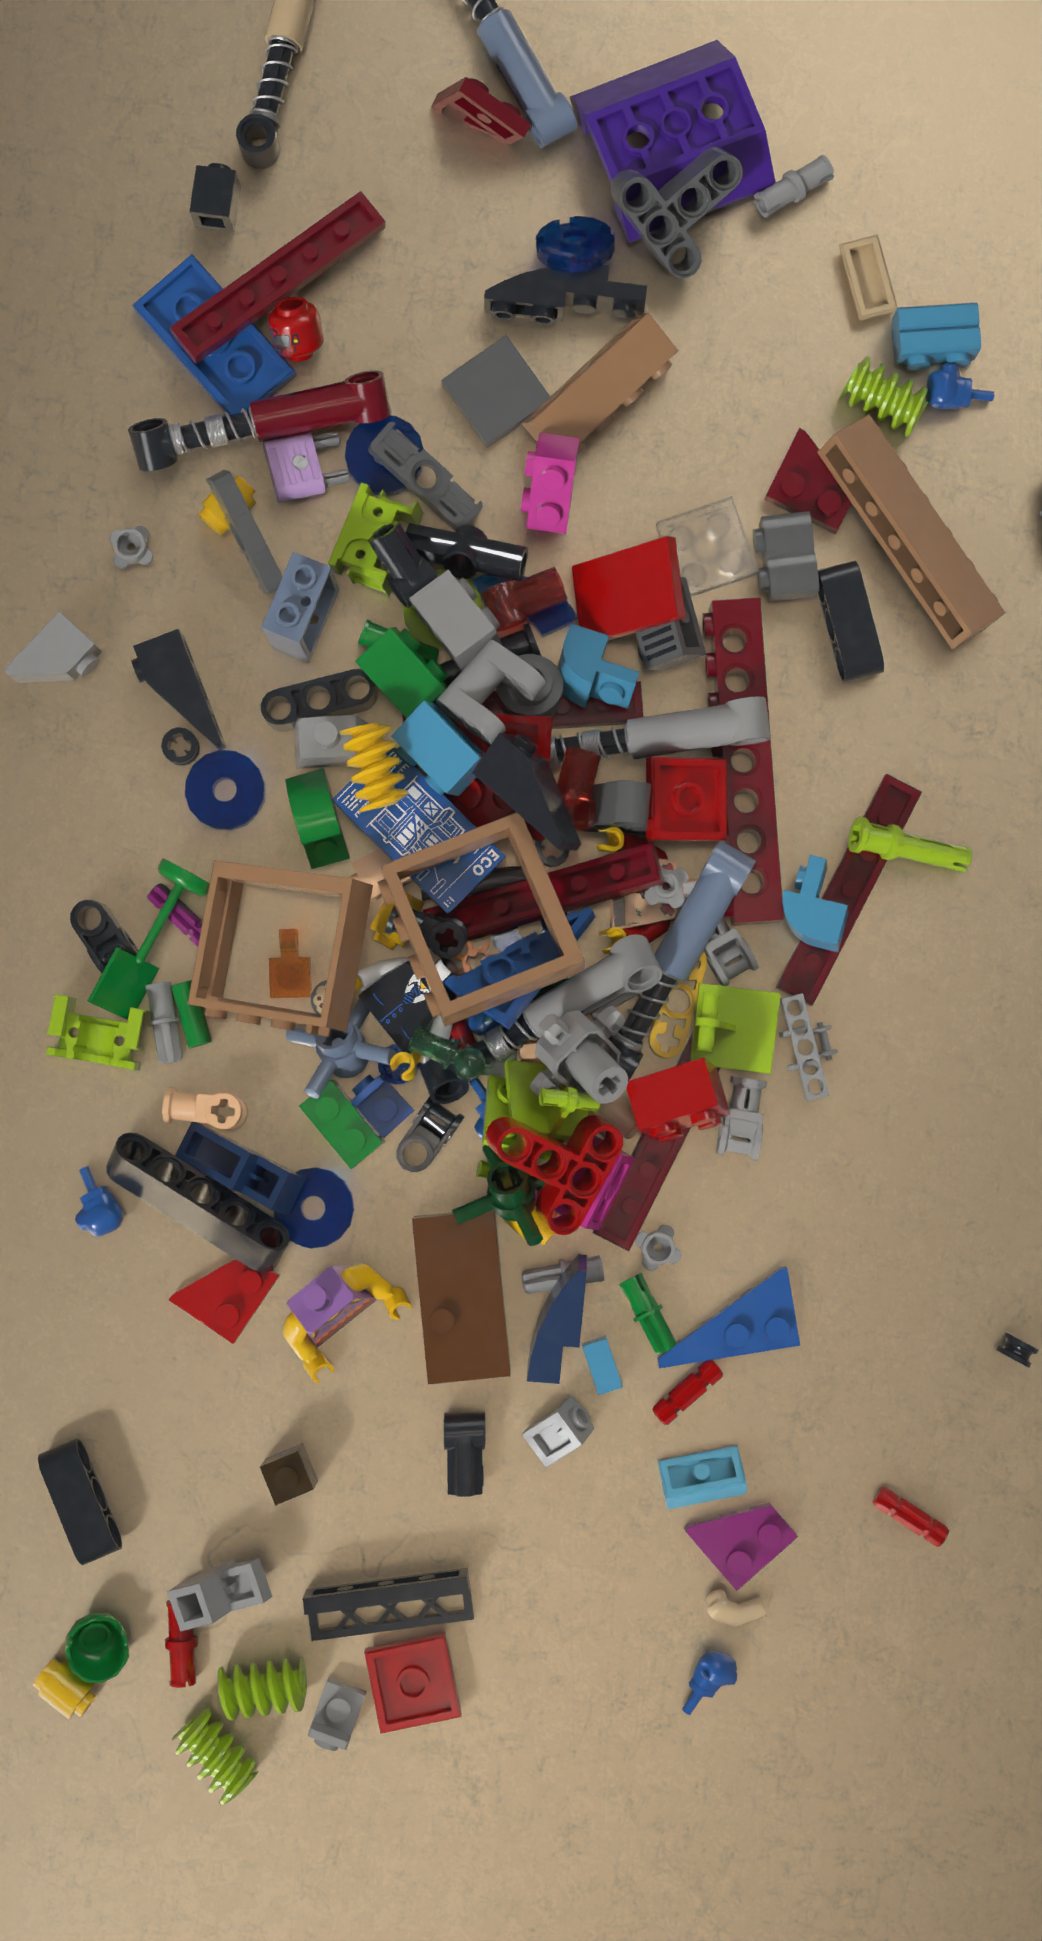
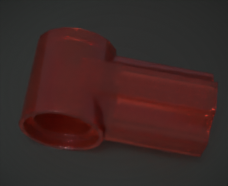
M555 567L517 582L509 580L499 583L481 593L485 607L489 608L500 624V627L496 629L497 632L520 625L527 621L530 615L563 603L568 599L561 577Z
M567 747L557 785L576 831H586L591 828L596 818V806L591 793L601 756L593 751H587L578 747Z

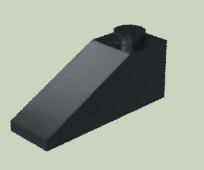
M176 629L134 645L133 648L137 658L131 660L139 682L146 681L162 699L219 750L227 748L186 639L180 630Z
M499 732L472 773L557 849L577 851L581 846V841L550 765L536 751L539 747L538 744L520 732L517 735Z

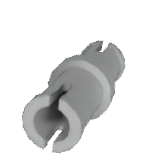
M821 155L797 171L789 170L785 172L780 181L754 195V202L758 211L763 217L767 218L792 201L799 203L804 200L806 193L834 178L832 164L826 156Z

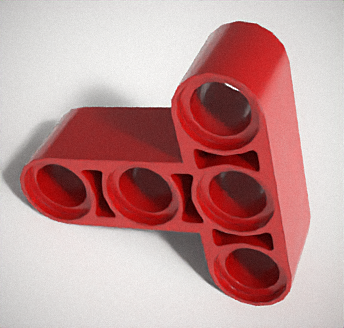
M588 1115L583 1118L576 1126L567 1145L506 1116L492 1121L486 1131V1141L489 1147L504 1162L546 1182L535 1204L536 1212L539 1218L553 1232L559 1235L572 1234L581 1226L624 1145L621 1132L599 1115ZM601 1131H606L604 1140L598 1145H593L595 1135ZM516 1132L515 1142L509 1147L502 1148L503 1139L508 1134ZM551 1150L550 1159L544 1164L537 1165L539 1156L543 1152ZM586 1167V1172L582 1179L573 1182L574 1173L578 1169ZM566 1204L564 1213L559 1217L552 1218L554 1210L558 1206Z

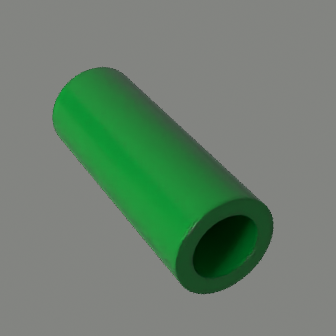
M192 980L171 986L189 1049L212 1042L203 1008L188 1004Z

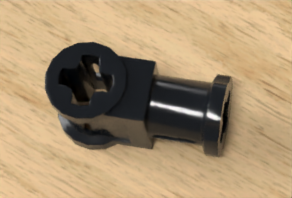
M395 905L392 908L384 933L389 935L393 932L397 933L393 923V919L399 917ZM412 909L427 947L440 958L449 959L461 953L468 941L469 935L467 927L461 920L454 917L443 918L430 912L425 914ZM447 928L454 930L453 938L459 940V942L453 941L450 947L443 945L444 938L438 935V933L444 934Z

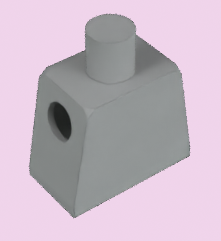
M356 715L297 719L294 727L296 769L347 766V760L355 756L356 752L343 750V744L352 739V736L341 735L339 731L369 723Z

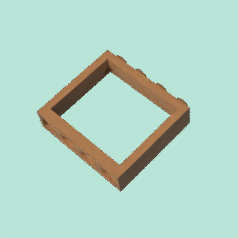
M517 812L381 866L384 880L377 883L386 905L394 902L399 917L393 919L396 931L401 942L410 941L415 954L408 956L415 977L417 980L425 978L430 990L429 993L424 994L427 1006L432 1017L441 1016L445 1027L584 971L585 959L524 818ZM509 837L560 957L450 1001L400 880Z
M214 860L188 1004L205 1007L204 1016L221 1019L227 1018V1012L237 1013L236 1021L260 1025L261 1018L263 1017L271 1019L270 1027L295 1031L296 1023L306 1025L305 1033L330 1037L331 1029L347 1032L373 885L353 878ZM243 884L342 897L321 1014L223 998Z

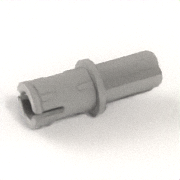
M171 982L146 985L152 1020L148 1022V1026H153L158 1061L164 1064L177 1062L182 1059L177 1022L181 1020L175 1014Z
M600 1255L587 1258L586 1283L604 1281V1271ZM559 1259V1264L523 1271L522 1283L525 1292L531 1294L552 1290L572 1261L564 1262L563 1259Z

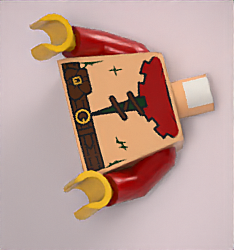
M600 827L598 831L605 832L608 835L609 841L607 845H596V849L600 852H619L649 842L641 837L625 834L617 827ZM656 846L660 866L663 869L675 870V861L668 860L666 852ZM699 878L688 879L683 884L682 894L685 897V901ZM664 883L662 885V888L664 890H669V883ZM649 888L610 899V928L600 931L599 936L608 935L611 938L612 945L609 948L602 949V952L610 954L612 946L620 939L629 935H643L651 943L668 931L670 922L675 921L677 917V908H672L669 904L657 903L656 905H650L647 903L644 894Z

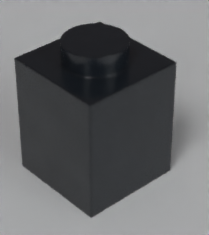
M211 163L208 166L196 165L189 211L196 228L235 232L241 190L236 170H232L229 166L220 163Z

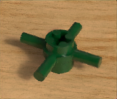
M484 1145L482 1151L491 1167L487 1177V1195L453 1209L452 1212L457 1224L460 1225L494 1210L495 1213L507 1221H517L529 1246L538 1245L542 1242L543 1236L531 1213L535 1207L537 1191L543 1189L546 1182L504 1162L489 1146Z

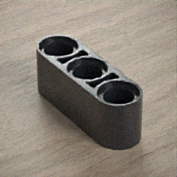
M857 561L818 569V596L842 681L846 682L884 672L883 654Z
M352 669L274 689L263 697L261 713L274 730L280 732L294 730L296 721L299 718L352 715L364 712L372 708L376 703L378 689L376 684L362 669ZM353 683H367L369 685L368 694L362 699L351 698L348 695V690ZM317 692L328 693L330 695L329 704L323 709L316 710L311 708L309 701L313 694ZM278 702H287L291 705L290 714L281 720L272 718V707Z
M76 1438L39 1454L38 1464L42 1477L77 1561L81 1565H85L121 1550L122 1539L82 1441Z

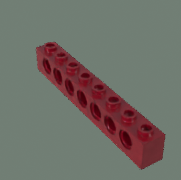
M758 597L712 600L709 613H703L702 615L704 637H711L712 651L705 655L706 676L713 677L714 692L708 693V707L724 705L728 701L740 698L765 697L769 720L761 599ZM727 635L738 636L743 642V649L738 652L727 650L723 645V638ZM731 674L740 675L746 682V689L741 692L730 690L726 685L725 678ZM771 739L750 745L711 747L713 757L719 756V759H727V841L725 843L743 852L737 845L739 834L750 833L755 836L758 842L755 852L743 853L756 860L750 873H754L760 879V890L757 893H747L741 887L724 913V917L731 918V926L779 923L784 920ZM737 753L747 755L751 759L752 769L748 772L735 770L731 763V757ZM739 793L749 794L755 802L754 810L748 813L739 811L734 804L735 795Z

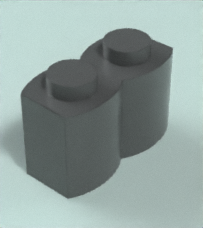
M810 512L762 516L759 528L753 529L755 553H761L763 567L757 570L759 591L766 592L768 602L816 597L819 591V576Z

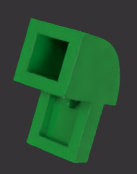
M324 768L285 779L291 811L311 870L350 859L349 850L337 816L336 806L332 801L333 795Z

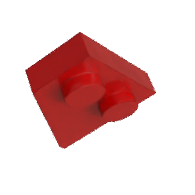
M234 1259L174 1293L169 1298V1301L234 1344L280 1274L274 1270L258 1272L239 1260Z

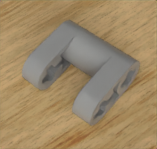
M490 639L438 697L436 703L451 719L486 744L491 745L499 732L504 733L506 731L505 725L499 718L481 705L501 682H504L525 698L534 700L547 683L534 667L496 641Z

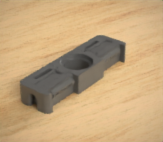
M389 422L369 445V453L453 530H456L459 526L468 525L482 509V502L480 501L475 504L474 498L455 481H450L453 475L424 448L419 453L417 446L398 429L396 431L393 429L396 423ZM426 466L435 472L436 483L432 488H422L417 484L415 471L419 467Z
M222 470L207 478L206 482L209 484L242 553L245 555L260 585V589L262 592L270 594L278 589L283 576L230 471Z

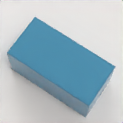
M606 1335L582 1343L598 1395L622 1388L623 1386Z

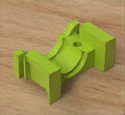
M361 482L328 561V565L332 567L333 572L342 575L345 566L349 567L347 576L353 584L355 582L383 592L389 597L392 589L387 579L390 576L387 571L380 569L381 562L369 544L368 539L373 535V532L394 521L399 522L401 520L406 523L419 525L424 512L418 501L415 500L413 507L388 499L384 490L381 491L379 498H375L369 485Z
M53 994L55 998L49 1030L45 1034L60 1036L58 1048L47 1047L46 1055L89 1061L130 1070H140L141 1062L133 1061L132 1057L134 1050L144 1051V1049L138 1048L144 1014L145 1012L150 1013V1011L130 1007L128 1022L126 1023L76 1014L74 1010L77 998ZM75 1028L78 1029V1035L76 1037H74L72 1034ZM120 1036L124 1038V1043L122 1045H119L118 1038Z

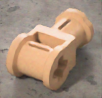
M169 1086L164 1095L162 1115L164 1123H171L173 1120H184L211 1124L215 1128L229 1131L240 1128L246 1122L248 1109L240 1097L232 1094L217 1093L216 1095L184 1093L178 1092L175 1087ZM228 1102V1106L235 1109L234 1116H228L225 1121L223 1116L218 1115L219 1107H226Z

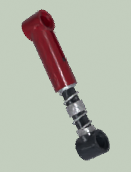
M370 370L351 375L342 382L250 402L249 411L242 408L241 413L229 415L225 412L223 417L220 413L210 417L205 416L204 421L194 423L190 420L189 424L182 426L180 423L169 425L164 418L147 419L130 426L128 432L139 469L141 471H156L173 465L177 462L179 454H185L186 451L191 453L193 448L203 446L205 449H208L210 445L213 448L215 446L229 445L230 440L238 439L242 442L244 437L251 435L255 439L258 437L259 442L353 421L359 424L372 423L389 417L392 410L384 373L378 370Z

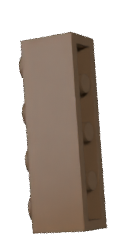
M649 312L637 315L521 424L536 442L538 441L539 433L579 438V454L586 446L583 440L593 430L598 434L609 426L615 419L612 413L622 403L625 407L633 403L643 393V389L640 386L650 377L655 380L663 375L672 366L669 359L679 350Z

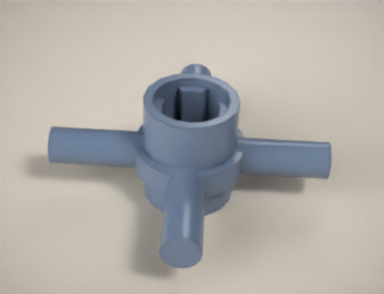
M360 998L350 1013L347 1032L331 1029L330 1037L305 1033L306 1029L295 1027V1031H286L287 1041L315 1047L321 1059L320 1065L305 1088L306 1094L312 1098H319L332 1074L339 1078H351L361 1073L366 1068L369 1060L390 1065L392 1057L396 1054L394 1049L365 1043V1038L359 1029L370 1011Z

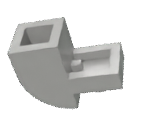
M259 1558L236 1563V1560L213 1567L167 1591L180 1631L213 1624L231 1611L262 1604L273 1597Z

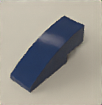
M191 1122L175 1154L177 1158L229 1189L246 1195L270 1210L289 1215L306 1181L305 1177L197 1122Z
M578 1254L566 1268L549 1293L539 1314L528 1358V1382L560 1384L563 1346L580 1348L587 1255Z

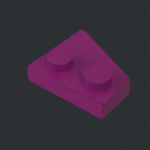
M770 1502L750 1507L747 1511L720 1515V1518L697 1524L696 1522L688 1523L684 1527L685 1532L736 1591L798 1538L795 1531Z

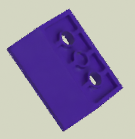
M718 40L570 96V101L584 136L591 134L611 184L618 173L631 169L647 178L658 191L702 152L713 147L724 149L735 156L742 165L743 176L739 185L707 213L755 195L757 192H761L776 183L767 134L736 57ZM714 103L722 108L724 114L720 118L712 120L705 117L701 109L706 104ZM634 132H641L648 137L649 143L644 148H633L627 142V137ZM725 160L715 165L713 179H718L725 173ZM634 183L627 189L625 194L627 202L633 201L638 197L640 183ZM689 188L682 194L681 206H687L692 202L695 196L694 188ZM614 201V209L628 244L642 239ZM663 215L652 219L649 225V233L659 231L663 225Z

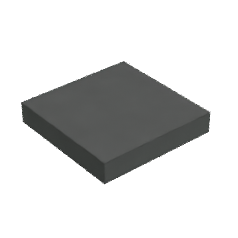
M507 335L441 380L445 390L487 448L519 427L524 420L550 397Z

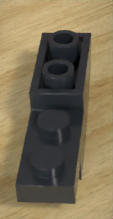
M559 265L525 272L485 290L484 308L485 313H491L493 317L498 319L511 320L515 316L528 317L535 323L545 325L553 324L555 321L563 322L565 306L572 307L574 311L584 314L601 310L610 311L616 317L633 318L635 315L644 314L647 285L608 281L609 265Z

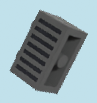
M681 577L686 618L636 632L639 644L638 652L644 663L645 670H669L706 655L686 577Z

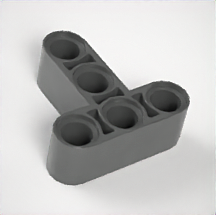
M713 147L702 152L658 191L639 172L631 169L623 170L612 180L611 196L658 262L675 277L681 279L689 278L698 271L702 259L699 248L686 230L739 185L743 176V168L735 156L724 149ZM725 160V173L720 178L713 179L715 165ZM634 183H640L638 197L633 201L627 202L625 195L627 189ZM694 188L695 196L692 202L687 206H681L682 194L687 189ZM663 215V225L659 231L649 233V225L652 219ZM681 247H685L686 254L684 259L678 264H672L674 252Z
M618 780L576 788L573 818L575 829L584 832L605 833L598 831L599 828L617 827L622 832L646 836L651 784L640 781Z

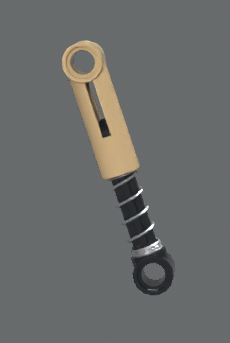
M274 0L264 37L265 42L269 45L265 49L267 61L261 65L263 77L256 84L258 96L252 100L253 108L249 111V115L245 116L236 128V138L242 157L249 166L255 169L271 167L280 155L278 141L280 118L278 111L280 105L285 103L282 100L284 88L289 87L286 80L288 72L293 70V66L290 65L292 56L302 52L315 0ZM264 137L267 139L263 145H250L254 138Z

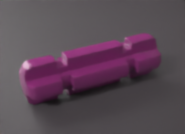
M159 883L149 892L147 898L156 908L160 909L163 907L171 890L164 884ZM178 899L168 919L184 935L189 934L191 936L189 939L198 947L202 928L201 919Z

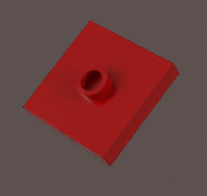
M646 758V783L651 784L646 840L727 841V759Z
M446 1632L365 1648L364 1654L380 1734L461 1717L462 1712Z

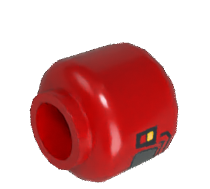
M288 297L282 299L269 314V328L273 346L280 355L290 357L292 361L296 362L306 361L312 358L314 352L323 345L324 333L319 310L314 304L307 302L305 298Z

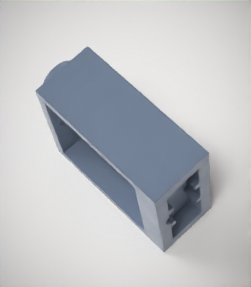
M292 553L261 627L273 648L310 662L340 590L332 567L298 553ZM314 615L319 618L316 624L310 623L311 617Z

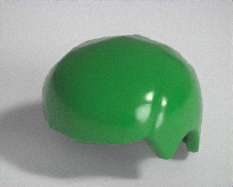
M90 1613L75 1621L66 1635L65 1654L72 1673L83 1681L91 1683H103L119 1674L129 1658L128 1639L122 1622L109 1613Z

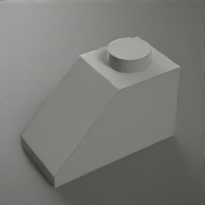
M59 611L10 662L4 671L18 683L75 681L80 675L85 677L93 671L99 662L97 657L102 651Z

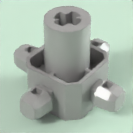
M613 1005L599 1013L593 1023L579 1010L566 1012L561 1018L557 1015L549 1014L540 1021L539 1029L543 1036L537 1041L535 1055L548 1068L544 1072L541 1071L530 1085V1089L538 1097L542 1087L560 1090L559 1087L563 1083L567 1087L576 1088L579 1093H588L595 1101L604 1104L615 1101L623 1094L628 1084V1075L619 1065L621 1052L608 1038L612 1034L616 1035L624 1025L626 1018Z

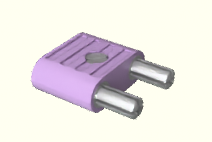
M334 431L312 436L310 432L263 441L269 475L278 503L323 494L327 487L350 482V475L347 469L322 474L316 453L318 449L339 445L340 438L338 432Z

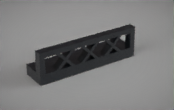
M468 1568L306 1589L302 1598L304 1615H308L311 1641L474 1620ZM462 1594L464 1610L448 1612L437 1604L436 1600L439 1597ZM422 1600L426 1603L419 1615L407 1617L395 1608L400 1602ZM381 1605L386 1609L378 1621L368 1623L354 1613L357 1608ZM430 1608L437 1612L435 1614H427ZM341 1611L345 1614V1617L337 1627L320 1629L318 1613ZM390 1613L398 1618L386 1620ZM349 1619L353 1620L356 1623L353 1625H345Z

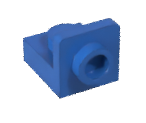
M369 1074L352 1089L356 1097L350 1102L355 1108H358L383 1138L415 1111L383 1075H379L374 1079Z

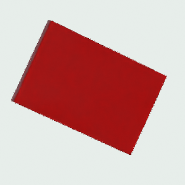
M661 537L572 566L579 626L608 635V640L686 618L676 537Z

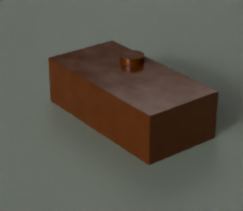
M492 1210L460 1225L457 1224L453 1212L414 1216L412 1218L428 1384L510 1376L511 1368L495 1211Z

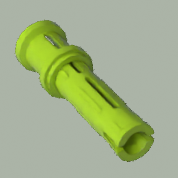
M860 816L853 822L848 837V847L851 852L860 853L862 850L880 854L881 858L885 860L901 857L950 868L963 873L968 870L967 866H970L972 861V849L970 847L904 833L898 825L889 824L885 827L869 823L867 818Z

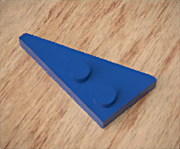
M588 907L579 912H572L566 915L576 941H578L595 919L593 910ZM549 930L539 935L537 932H534L507 946L502 953L490 955L480 960L482 965L459 977H456L455 974L448 977L444 983L449 990L462 997L560 956ZM540 989L485 1010L483 1013L507 1029H510Z
M786 1266L779 1267L772 1275L753 1289L750 1288L731 1305L725 1306L703 1322L702 1326L681 1341H677L674 1348L657 1358L659 1368L800 1346L788 1268Z

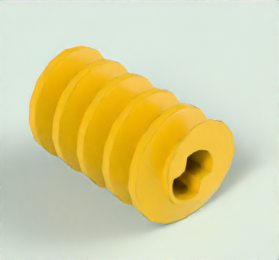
M375 722L339 731L341 735L352 736V739L343 744V750L356 752L355 756L347 760V766L360 768L361 770L351 777V782L364 784L365 786L355 793V798L368 800L369 802L359 809V813L399 803L398 801L408 795V790L396 789L394 786L404 779V774L393 773L390 770L400 763V758L390 757L386 754L396 746V742L383 740L382 736L392 730V725Z

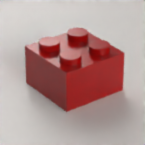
M704 1057L630 1080L626 1087L638 1130L653 1139L659 1138V1142L677 1139L683 1136V1129L692 1126H698L699 1130L716 1127L722 1124V1117L731 1115L718 1070Z

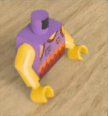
M359 1263L353 1266H331L286 1303L291 1313L283 1324V1335L297 1356L303 1360V1368L315 1383H320L316 1374L321 1368L327 1367L331 1373H334L333 1365L323 1352L317 1350V1347L321 1346L376 1300L382 1299L389 1316L394 1320L400 1319L396 1307L406 1305L409 1309H412V1305L403 1288H391V1284L369 1265Z

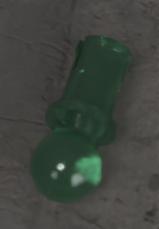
M418 1026L415 1029L408 1045L409 1051H414L440 1063V1068L443 1070L449 1064H452L456 1073L464 1079L478 1078L486 1066L485 1057L477 1048L466 1047L461 1050L457 1049L458 1039L453 1038L450 1041L424 1029L422 1026Z

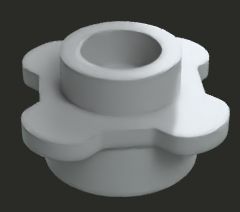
M137 526L135 529L126 528L112 532L110 542L113 544L116 553L113 561L118 568L126 569L130 564L136 563L142 565L151 563L153 553L148 549L147 543L150 534L145 527ZM130 544L135 545V549L133 551L128 550V546Z
M660 866L664 883H669L670 889L664 890L662 888L663 884L651 887L644 894L645 900L650 905L661 903L669 904L672 908H679L685 902L682 891L683 884L688 880V874L682 868L667 870Z
M661 1225L658 1230L650 1233L642 1231L638 1233L635 1239L636 1245L641 1248L644 1256L642 1265L647 1270H656L658 1265L668 1262L675 1264L681 1258V1251L675 1247L673 1241L674 1230L669 1225ZM661 1244L662 1250L655 1251L654 1246Z

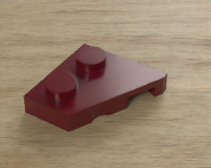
M464 77L437 94L431 106L440 113H443L446 106L466 115L464 119L465 125L477 131H482L506 145H511L523 139L531 123L521 117L522 114L517 107L510 103L499 101L489 93V88L484 83L474 78Z
M799 428L764 500L790 513L809 511L813 524L836 534L851 505V501L817 453L820 449L806 431Z

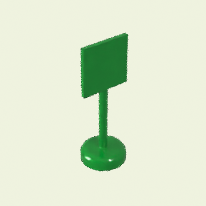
M162 858L158 865V872L161 876L175 883L173 889L136 956L116 947L87 1000L89 1003L126 1020L129 1017L130 1007L138 1009L147 993L145 986L153 982L160 969L146 962L145 959L184 888L198 896L207 895L209 890V882Z

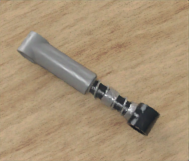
M740 698L728 701L724 705L628 719L623 729L615 730L612 726L610 731L601 732L598 728L592 729V731H583L582 735L577 732V736L563 738L560 734L559 739H557L556 736H551L550 768L552 770L554 767H560L562 762L568 761L574 765L577 760L584 759L586 763L588 761L603 760L604 757L610 759L613 754L620 753L625 757L630 753L633 759H640L723 745L739 746L765 742L771 739L766 698Z
M635 934L620 939L612 946L608 957L532 1000L523 1011V1016L518 1018L510 1029L499 1024L496 1028L494 1027L491 1031L486 1032V1038L482 1035L483 1039L472 1046L467 1044V1049L460 1047L454 1050L450 1047H443L426 1063L419 1062L418 1066L431 1100L437 1104H448L462 1098L469 1089L468 1082L471 1081L473 1076L478 1074L479 1068L483 1066L491 1067L493 1060L502 1061V1059L515 1053V1048L522 1049L523 1043L527 1040L536 1041L538 1037L541 1038L543 1035L540 1032L539 1023L546 1015L554 1014L561 1018L566 1012L579 1010L583 1015L587 1016L627 992H644L655 986L662 978L663 972L647 938L643 935Z

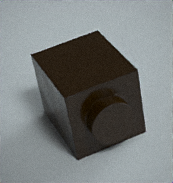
M303 1443L266 1458L260 1466L275 1506L314 1490L318 1482Z

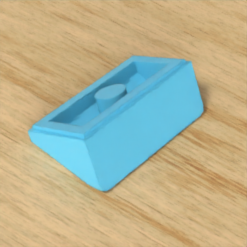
M738 1445L658 1461L667 1509L747 1493V1483Z

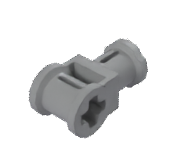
M722 917L704 952L707 962L720 985L728 986L730 979L748 969L755 971L759 968V965L744 938L740 936L736 928L730 930L725 919ZM736 957L740 958V960L728 967H725V964L727 962L735 959Z
M731 1076L730 1082L734 1084L729 1108L731 1115L721 1119L722 1124L719 1127L716 1153L723 1155L725 1151L750 1155L752 1160H758L762 1144V1121L764 1115L758 1113L761 1091L766 1088L767 1082ZM748 1090L747 1099H746V1106H745V1108H744L745 1097H746V1091ZM736 1136L747 1138L748 1141L743 1142L732 1140L731 1137Z

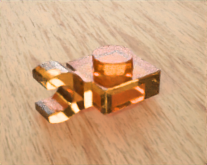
M279 929L281 957L269 958L270 998L311 997V957H299L298 929Z

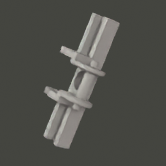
M803 993L780 998L788 1031L779 1032L780 1038L791 1037L797 1064L787 1066L788 1070L798 1069L806 1101L830 1096L820 1058L826 1056V1060H831V1055L838 1053L837 1049L831 1050L827 1030L832 1028L831 1025L824 1026L823 1022L817 1023L818 1028L812 1029ZM798 1000L801 1011L799 1015L793 1016L790 1014L788 1008L790 1001ZM796 1020H803L804 1026L793 1027V1023ZM818 1033L823 1050V1052L818 1053L816 1041L814 1038V1034ZM803 1039L809 1040L813 1046L812 1051L807 1055H802L797 1048L798 1043ZM814 1065L816 1072L811 1075L806 1074L804 1067ZM817 1078L821 1092L812 1094L810 1093L808 1083L810 1080Z

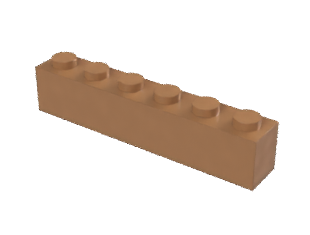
M870 414L836 432L817 453L951 649L953 650L1003 616L1006 612L999 604L997 597L990 591L977 572L973 562L968 559L953 537L951 530L944 524L931 505L929 498L922 492L909 473L905 463L900 460L885 438L883 431L876 425Z

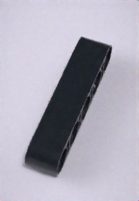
M130 1132L118 1137L106 1165V1172L112 1181L251 1269L258 1272H269L277 1266L290 1241V1233L281 1222L146 1137Z

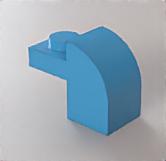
M570 624L558 663V669L563 679V694L570 701L583 708L586 707L589 697L602 700L607 704L628 709L639 672L602 660L609 638L608 635Z
M810 855L808 865H800L795 889L801 890L800 894L787 890L783 891L782 902L785 918L793 934L804 943L838 952L849 914L848 905L819 898L827 872V860Z

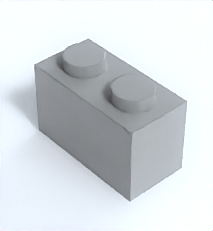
M447 570L410 597L409 600L418 617L462 671L490 639L500 645L502 644L496 631L500 624L488 607L480 610L473 600L477 598V595L463 577L457 581L451 572Z

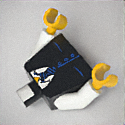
M398 957L381 960L359 970L355 990L361 989L363 991L358 997L402 1051L392 1057L390 1062L392 1071L397 1069L402 1063H409V1069L404 1071L401 1077L404 1081H411L417 1075L416 1065L419 1062L426 1063L449 1042L453 1024L445 1027L440 1015L432 1017L424 998V994L430 992L425 978L417 980L409 959ZM439 958L434 964L449 1000L452 1001L457 999V997L447 988L444 982L454 974L457 976L459 970L452 960Z

